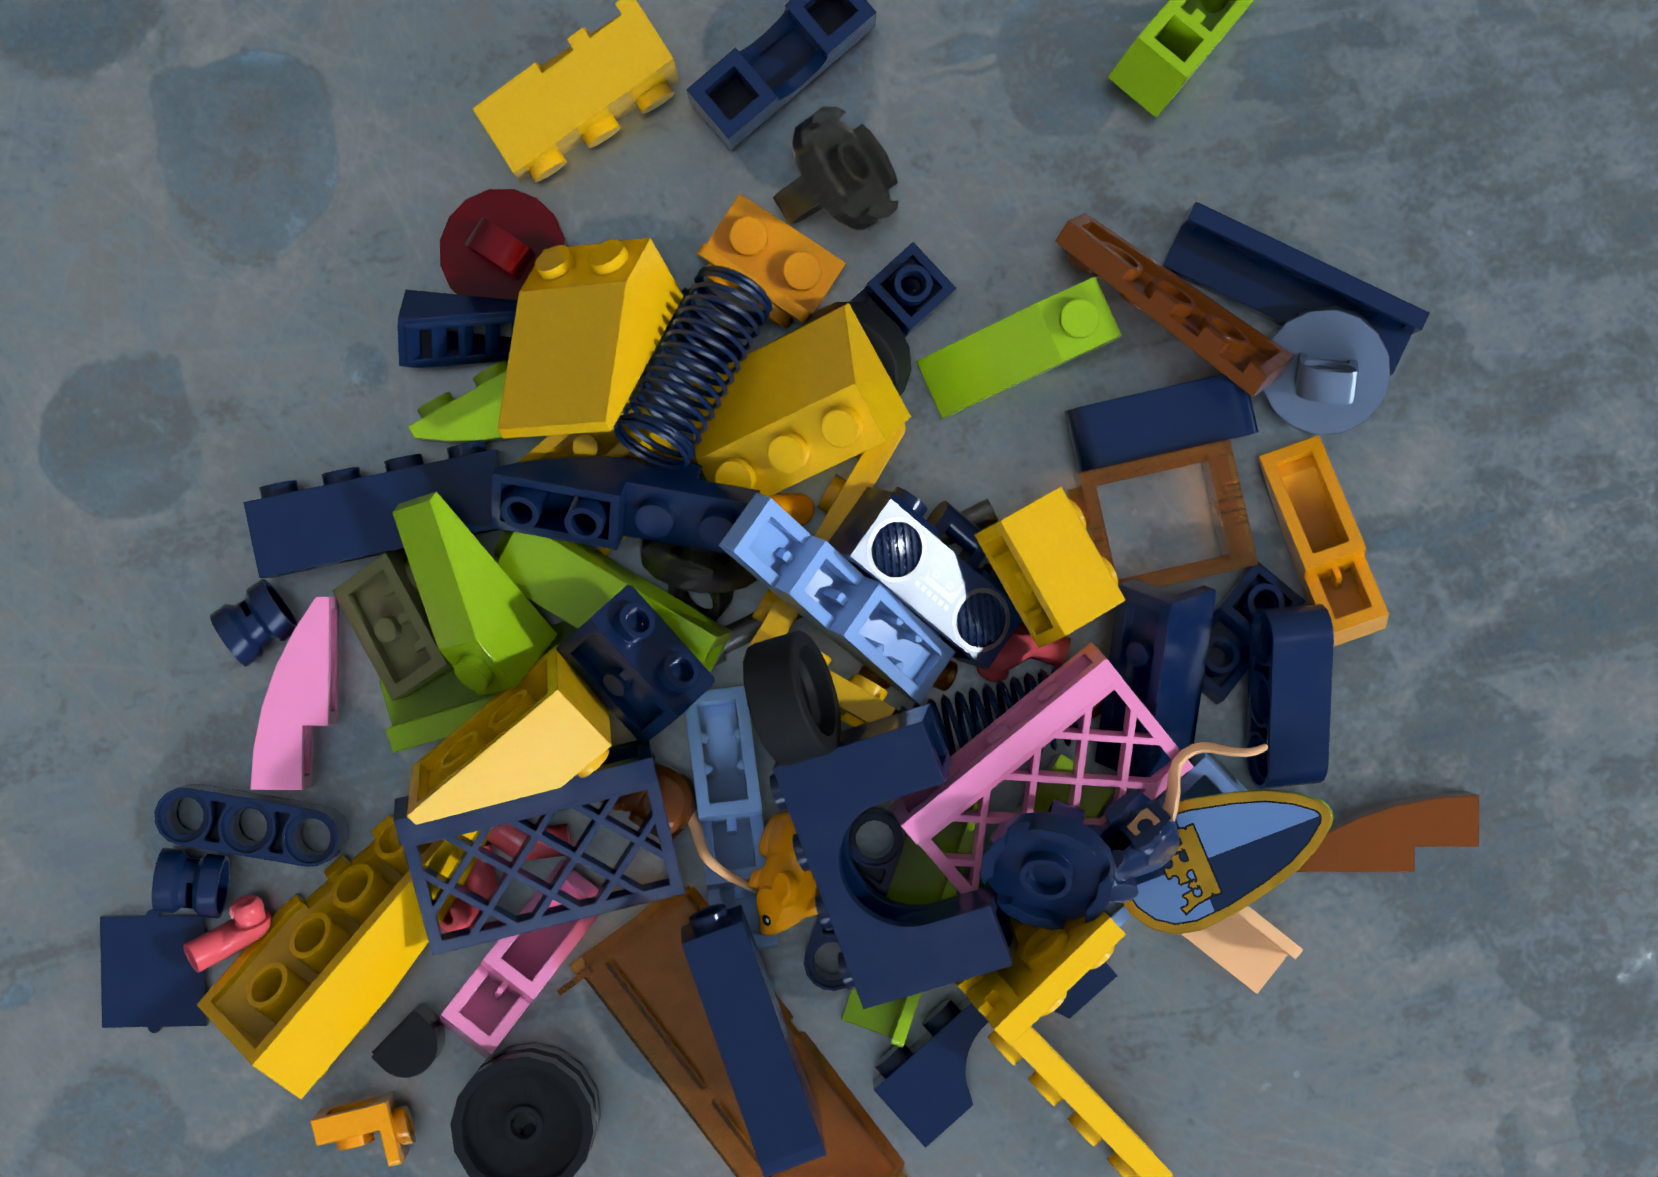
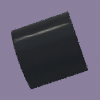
M419 1003L372 1051L374 1055L371 1058L387 1073L396 1077L410 1078L423 1073L440 1055L445 1044V1028L437 1021L439 1016L426 1003L423 1005Z

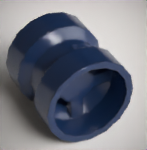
M261 579L246 589L245 600L236 605L225 604L210 614V620L217 634L233 656L245 667L262 657L265 646L272 640L285 641L291 637L298 624L284 599L266 579Z
M162 848L153 875L152 907L154 911L175 913L180 908L194 909L200 917L220 918L226 904L229 889V856L208 853L202 858L189 857L181 849Z

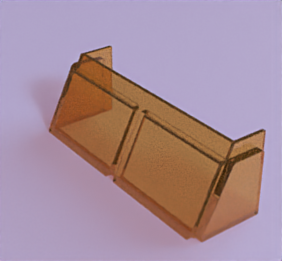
M684 885L686 894L645 903L589 946L568 965L575 974L557 992L561 996L585 979L736 1177H764L681 945V926L689 924V917L692 914L709 907V905L694 886L689 885L686 888ZM775 993L820 1110L827 1155L768 1177H907L902 1171L905 1161L805 1031L799 1032L792 1023L794 1016Z

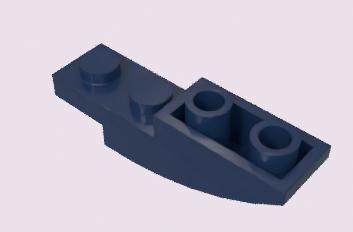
M591 456L531 460L496 466L492 472L491 528L614 550L618 549L623 536L728 554L719 544L756 492L760 493V490L701 480L702 465L689 464L684 469L671 470L656 466L641 458Z

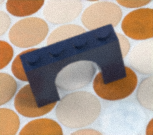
M931 703L841 731L839 745L831 754L789 766L776 762L772 768L774 773L770 775V787L775 803L780 811H789L797 832L793 834L792 838L797 861L804 872L811 870L819 893L815 896V904L820 922L826 931L834 930L842 952L838 954V966L842 980L848 990L856 989L863 1009L1010 967L1013 965L1019 943L1009 915L996 905L998 894L991 886L933 903L920 905L905 904L886 898L872 889L860 876L853 863L849 848V831L852 822L861 813L882 802L946 782L953 763Z

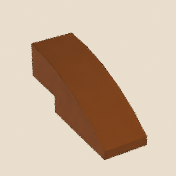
M1468 791L1425 793L1384 801L1345 814L1333 820L1331 828L1318 849L1296 872H1415V847H1479V795Z

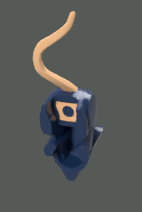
M1212 742L1191 744L1182 749L1172 760L1169 768L1165 802L1162 807L1149 799L1140 790H1136L1120 797L1106 809L1104 814L1107 822L1102 826L1086 825L1093 829L1110 847L1117 867L1109 901L1122 903L1135 898L1139 891L1134 877L1161 868L1175 855L1180 844L1179 832L1175 824L1181 792L1180 774L1182 766L1189 758L1200 753H1213L1231 757H1251L1265 752L1268 749V745L1262 744L1252 748H1239Z

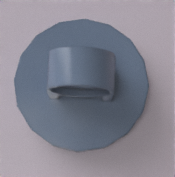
M1336 305L1308 307L1298 312L1299 315L1288 319L1269 338L1295 356L1282 376L1264 389L1273 410L1292 427L1316 435L1343 433L1364 423L1382 404L1390 383L1389 354L1378 331L1359 313Z

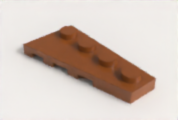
M1086 213L1069 219L1055 241L1069 252L1067 259L1075 267L1091 276H1100L1119 291L1120 296L1125 301L1147 313L1252 397H1255L1279 379L1295 357Z

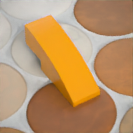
M1317 435L1259 456V463L1269 496L1308 604H1323L1331 617L1334 634L1333 647L1386 629L1389 612L1366 560V545L1320 436Z

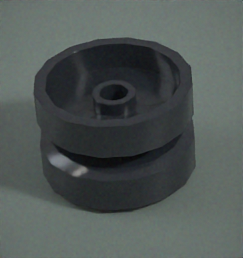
M537 1043L507 1047L486 1059L458 1095L450 1124L454 1152L469 1177H574L587 1160L600 1121L597 1089L584 1067L560 1049ZM527 1113L535 1119L536 1125L529 1123L522 1128L516 1123L515 1119L518 1114Z

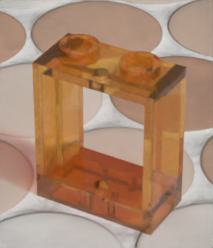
M1230 439L1074 475L1076 488L1067 489V497L1081 509L1086 521V531L1099 554L1106 558L1115 569L1096 487L1201 463L1221 556L1118 579V587L1121 583L1136 579L1158 588L1258 565Z

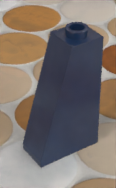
M716 904L695 912L689 917L690 923L681 926V945L764 1177L826 1156L820 1110L742 905L727 909L725 904Z

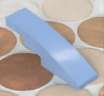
M756 492L719 544L725 552L801 616L913 702L918 704L922 702L955 654V651L885 586L878 581L865 577L826 540L811 535L770 497Z
M743 685L707 690L685 711L698 819L702 823L707 847L712 856L724 867L749 881L751 874L756 869L764 867L766 858L759 853L764 823L750 711ZM704 864L709 906L725 904L726 908L730 909L742 905L758 950L778 948L777 934L766 937L760 931V917L756 906L757 895L727 881Z

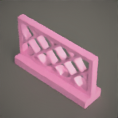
M1091 642L951 756L953 764L944 784L902 796L890 807L899 824L911 839L920 845L960 894L979 888L987 823L1000 824L1016 815L1033 813L1037 782L1071 784L1068 804L1078 808L1080 807L1082 785L1115 787L1113 802L1126 795L1127 788H1135L1134 791L1140 790L1153 801L1167 789L1169 768L1173 758L1181 750L1122 679L1109 660ZM1115 690L1126 704L1123 731L1090 729L1093 707ZM1137 718L1149 733L1135 732ZM1079 719L1078 728L1069 727ZM1054 738L1076 740L1072 772L1039 770L1042 748ZM1088 741L1121 743L1117 775L1084 773ZM1133 744L1158 745L1171 759L1170 762L1151 777L1129 776ZM1029 760L1028 769H1018L1022 764ZM1189 760L1182 766L1180 778L1194 767ZM1003 780L1026 781L1022 813L988 811L991 790ZM978 801L977 810H967ZM1105 814L1101 818L1084 817L1082 824L1100 827L1107 820ZM952 821L975 823L971 854L944 853L933 840V837ZM956 866L970 867L968 880Z

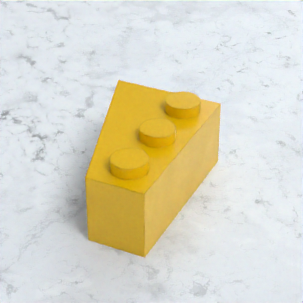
M637 0L617 1L615 5L621 13L619 16L591 34L586 27H582L567 38L571 45L569 48L542 65L539 62L533 63L472 108L520 182L530 176L534 182H539L551 176L567 163L563 155L584 141L588 148L599 145L620 130L621 127L617 120L638 107L643 114L648 113L674 95L671 86L680 81L674 58Z

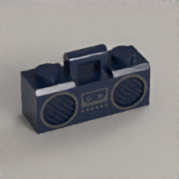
M867 487L828 543L865 577L878 581L955 651L953 657L956 660L988 670L1022 619L991 564L986 563L983 568H978L986 556L974 536L981 530L947 501L938 504L926 520L923 518V515L928 510L926 505L910 492L900 487H895L893 492ZM944 533L963 548L959 555H956L940 541Z

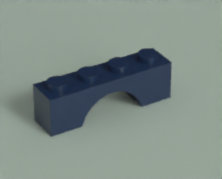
M1107 962L1096 969L1089 970L1067 991L1063 1003L1054 1012L1070 1019L1114 980L1117 974ZM967 996L957 1005L951 999L943 1002L923 1021L922 1025L927 1030L924 1035L909 1048L905 1043L903 1048L895 1045L874 1066L880 1073L873 1079L874 1091L925 1148L973 1106L966 1081V1062L975 1037L989 1021L976 1009Z

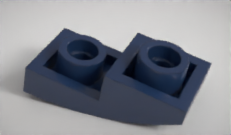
M912 242L872 278L865 288L850 302H862L882 310L900 327L906 338L956 290V287L924 252Z
M1255 561L1214 607L1202 693L1216 705L1225 700L1249 669L1250 628L1254 612L1259 608L1303 605L1306 602L1259 561Z

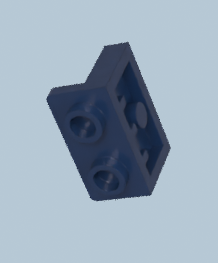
M631 585L625 586L556 648L642 745L646 744L679 718L715 683L713 675Z

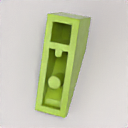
M1169 0L1135 39L1107 78L1157 118L1255 0Z
M1093 277L917 360L916 363L941 419H944L1109 345L1120 338L1122 334L1096 277Z
M437 491L400 503L392 513L438 650L454 667L455 675L460 682L474 690L478 696L516 688L558 634Z

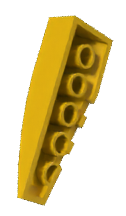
M392 815L387 816L371 830L375 840L351 861L342 855L327 867L324 873L328 880L310 896L303 899L296 894L287 901L271 918L268 933L247 946L197 1004L201 1011L253 1067L299 1099L306 1095L312 1086L327 1072L330 1065L359 1031L369 1023L372 1016L387 1000L429 942L403 844L400 845ZM493 827L491 828V830L489 831L488 835L486 836V838H485L484 841L482 842L481 846L484 847V845H485V843H486V841H487V839H488V837H489V835H490V833H491ZM477 831L463 834V836L472 840ZM445 839L419 845L423 864L446 877L449 876L464 852L463 849ZM473 856L457 881L458 884L464 885L477 857ZM428 882L434 899L440 888ZM449 894L437 913L439 923H441L456 896Z

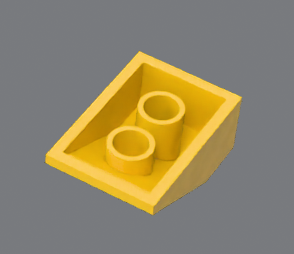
M651 238L623 241L611 239L603 243L568 247L557 245L544 249L542 254L536 259L535 266L518 295L497 428L503 439L612 431L683 298L681 290Z
M557 645L534 664L516 688L503 690L411 767L407 817L415 825L558 789L576 775L580 778L589 776L603 764L609 755L608 748L611 747L609 708L556 650Z

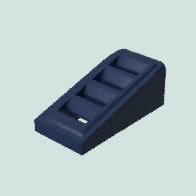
M405 289L397 324L399 366L425 368L508 361L512 337L500 336V324L511 323L513 333L518 300ZM485 325V334H475L474 326ZM458 327V332L447 331V328Z

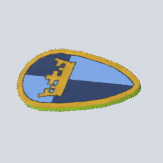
M1271 789L1233 791L1179 801L1175 819L1180 838V844L1175 855L1161 868L1134 877L1139 893L1135 898L1122 903L1133 917L1150 929L1174 935L1201 931L1235 915L1272 891L1299 870L1318 849L1333 823L1332 809L1325 801L1298 792Z

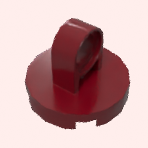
M488 189L466 199L449 216L440 238V266L449 287L458 295L518 300L519 291L543 250L557 245L566 246V239L556 216L536 197L515 189Z

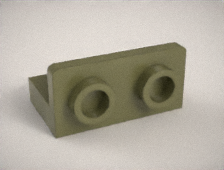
M405 549L384 553L332 590L392 701L408 697L453 667L438 650Z

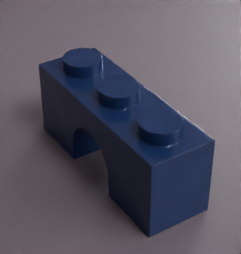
M790 0L785 5V11L782 16L762 36L741 51H738L735 47L686 89L689 102L728 148L732 150L875 28L877 12L867 0Z

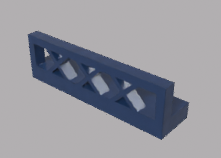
M1195 202L1186 212L1162 263L1165 268L1180 278L1280 326L1288 319L1299 315L1298 312L1308 307L1336 305L1357 312L1378 331L1389 354L1390 376L1393 375L1411 335L1423 329L1430 314L1428 311L1199 202Z

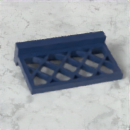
M635 740L609 747L608 757L597 770L584 778L576 775L561 788L415 825L407 817L409 796L396 798L394 803V823L400 845L403 844L432 955L686 894L649 741L644 745ZM647 790L651 811L638 831L608 815L620 796ZM604 800L599 809L590 805V803ZM573 808L592 819L575 846L545 830L557 811ZM540 816L536 824H533L526 820L528 818ZM510 824L528 834L511 862L481 846L492 827ZM601 825L631 841L614 868L584 852ZM654 825H656L660 844L647 837ZM477 831L472 840L463 836V834ZM445 839L463 849L464 852L449 876L446 877L423 864L419 845ZM537 841L567 856L551 883L521 868ZM642 847L664 859L668 878L642 885L623 873L639 848ZM473 856L504 872L487 899L457 883ZM577 862L606 878L594 897L579 900L560 890ZM513 878L543 894L532 912L515 915L497 905ZM428 882L440 888L434 899ZM616 884L624 888L622 890L612 892ZM449 894L480 910L469 927L442 934L437 913ZM552 900H555V901H557L558 903L561 904V905L549 907V905L551 904ZM489 915L498 919L496 921L485 923Z

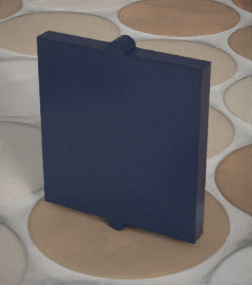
M154 909L149 910L146 915H105L100 917L102 1028L148 1027L151 1033H157L163 1027L209 1025V1018L197 1006L198 1002L209 991L208 968L197 973L190 965L183 949L185 943L207 932V917H200L197 914H161L160 911H154Z

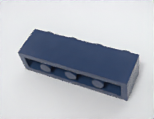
M474 441L448 447L449 459L424 464L422 454H413L384 461L386 472L361 477L360 467H352L322 474L323 486L299 490L297 480H291L259 487L261 499L243 502L259 578H275L404 549L392 512L400 503L436 491L473 535L502 530L491 528L492 472L496 466L505 465L503 452L497 449L486 451L485 442Z

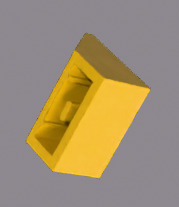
M1062 486L974 535L1038 648L1069 635L1126 601L1118 587V577L1115 569L1106 558L1099 554L1086 531V521L1081 509L1075 502L1068 499Z

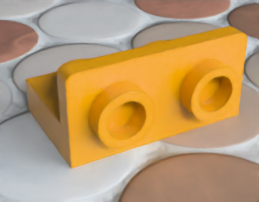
M740 193L707 244L703 243L696 253L698 259L707 266L728 267L744 274L761 286L772 302V311L767 319L785 330L788 329L792 321L802 326L817 311L846 266V262ZM704 276L711 282L721 283L735 289L739 287L736 283L721 277ZM759 302L758 305L764 311L763 306Z

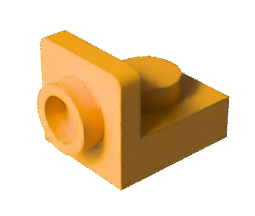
M395 1091L322 1108L310 1121L316 1145L320 1146L336 1142L337 1150H347L368 1144L375 1140L373 1132L380 1131L389 1167L402 1164L409 1154L408 1145L416 1141L410 1110L407 1105L398 1106Z

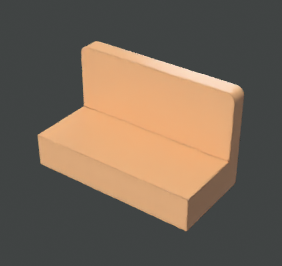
M1249 906L1235 915L1201 931L1182 934L1256 994L1259 993L1288 955L1296 960L1303 951L1300 946Z

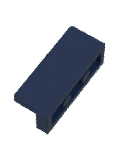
M1133 579L1119 584V589L1126 601L1117 605L1115 609L1109 662L1173 742L1182 750L1194 744L1216 590L1203 585L1176 595ZM1115 690L1103 698L1099 730L1123 731L1126 704ZM1137 718L1135 732L1149 733ZM1097 741L1095 762L1117 771L1121 743ZM1133 744L1129 776L1151 777L1170 762L1171 759L1158 745Z

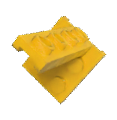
M905 423L886 442L856 455L855 457L859 461L847 480L837 474L835 475L817 508L826 512L827 515L816 534L810 533L811 535L829 542L866 488L874 487L905 433ZM769 588L752 616L763 624L749 646L787 634L799 614ZM821 652L827 663V666H829L832 659L823 652ZM830 670L837 692L842 722L851 727H856L893 714L896 708L884 702L888 694L884 688L857 673H854L852 678L846 680Z
M1104 911L1095 920L1086 924V916L1080 919L1066 920L1064 928L1057 930L1031 926L1017 920L1012 925L1019 942L1013 965L955 982L994 1029L987 1038L1012 1065L1015 1066L1024 1058L1035 1069L1027 1079L1054 1107L1064 1099L1075 1110L1067 1119L1093 1147L1103 1139L1114 1150L1106 1159L1122 1177H1173L1172 1172L1154 1154L1150 1147L1032 1027L1041 1016L1054 1012L1063 1003L1067 991L1089 970L1096 969L1104 964L1112 955L1115 945L1126 933Z

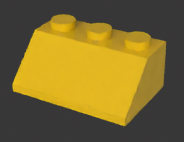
M849 303L747 353V358L739 362L741 369L733 374L734 382L731 385H727L728 393L724 397H720L721 406L718 409H714L715 417L711 421H707L709 429L705 433H701L702 442L695 445L696 461L699 465H702V471L709 482L760 490V494L769 497L886 442L911 417ZM729 362L727 366L732 369L735 367L734 362ZM717 373L723 381L728 379V374ZM709 374L704 375V376H706V377H708V378L714 379V378L711 377ZM692 381V382L690 383V384H692V385H694V386H696V387H698V388H700V389H702V390H706L705 388H703L701 385H699L698 383H696V382H694V381ZM709 384L717 393L722 391L721 386ZM690 395V399L699 402L697 399ZM703 396L710 404L716 402L715 398ZM696 408L703 416L709 415L708 410ZM692 420L696 428L703 426L701 422Z

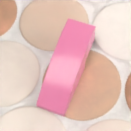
M316 597L295 627L275 667L262 704L253 747L250 790H303L313 786V726H329L339 723V602L336 597Z
M561 860L545 880L546 882H552L564 861ZM572 869L560 890L579 900L594 897L599 891L595 885L574 869ZM537 891L519 915L532 912L543 894ZM552 900V902H551V904L549 905V907H553V906H557V905H561V904L558 903V902L555 901V900ZM599 915L499 939L437 1021L485 1059H488Z

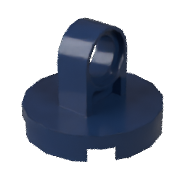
M1054 798L1048 812L1016 815L1000 823L991 834L983 853L980 876L983 884L985 885L988 881L993 890L998 894L996 905L1004 913L1027 925L1057 930L1064 928L1066 920L1080 919L1086 916L1085 924L1093 921L1106 908L1111 897L1117 867L1110 847L1093 829L1082 824L1085 816L1084 809Z

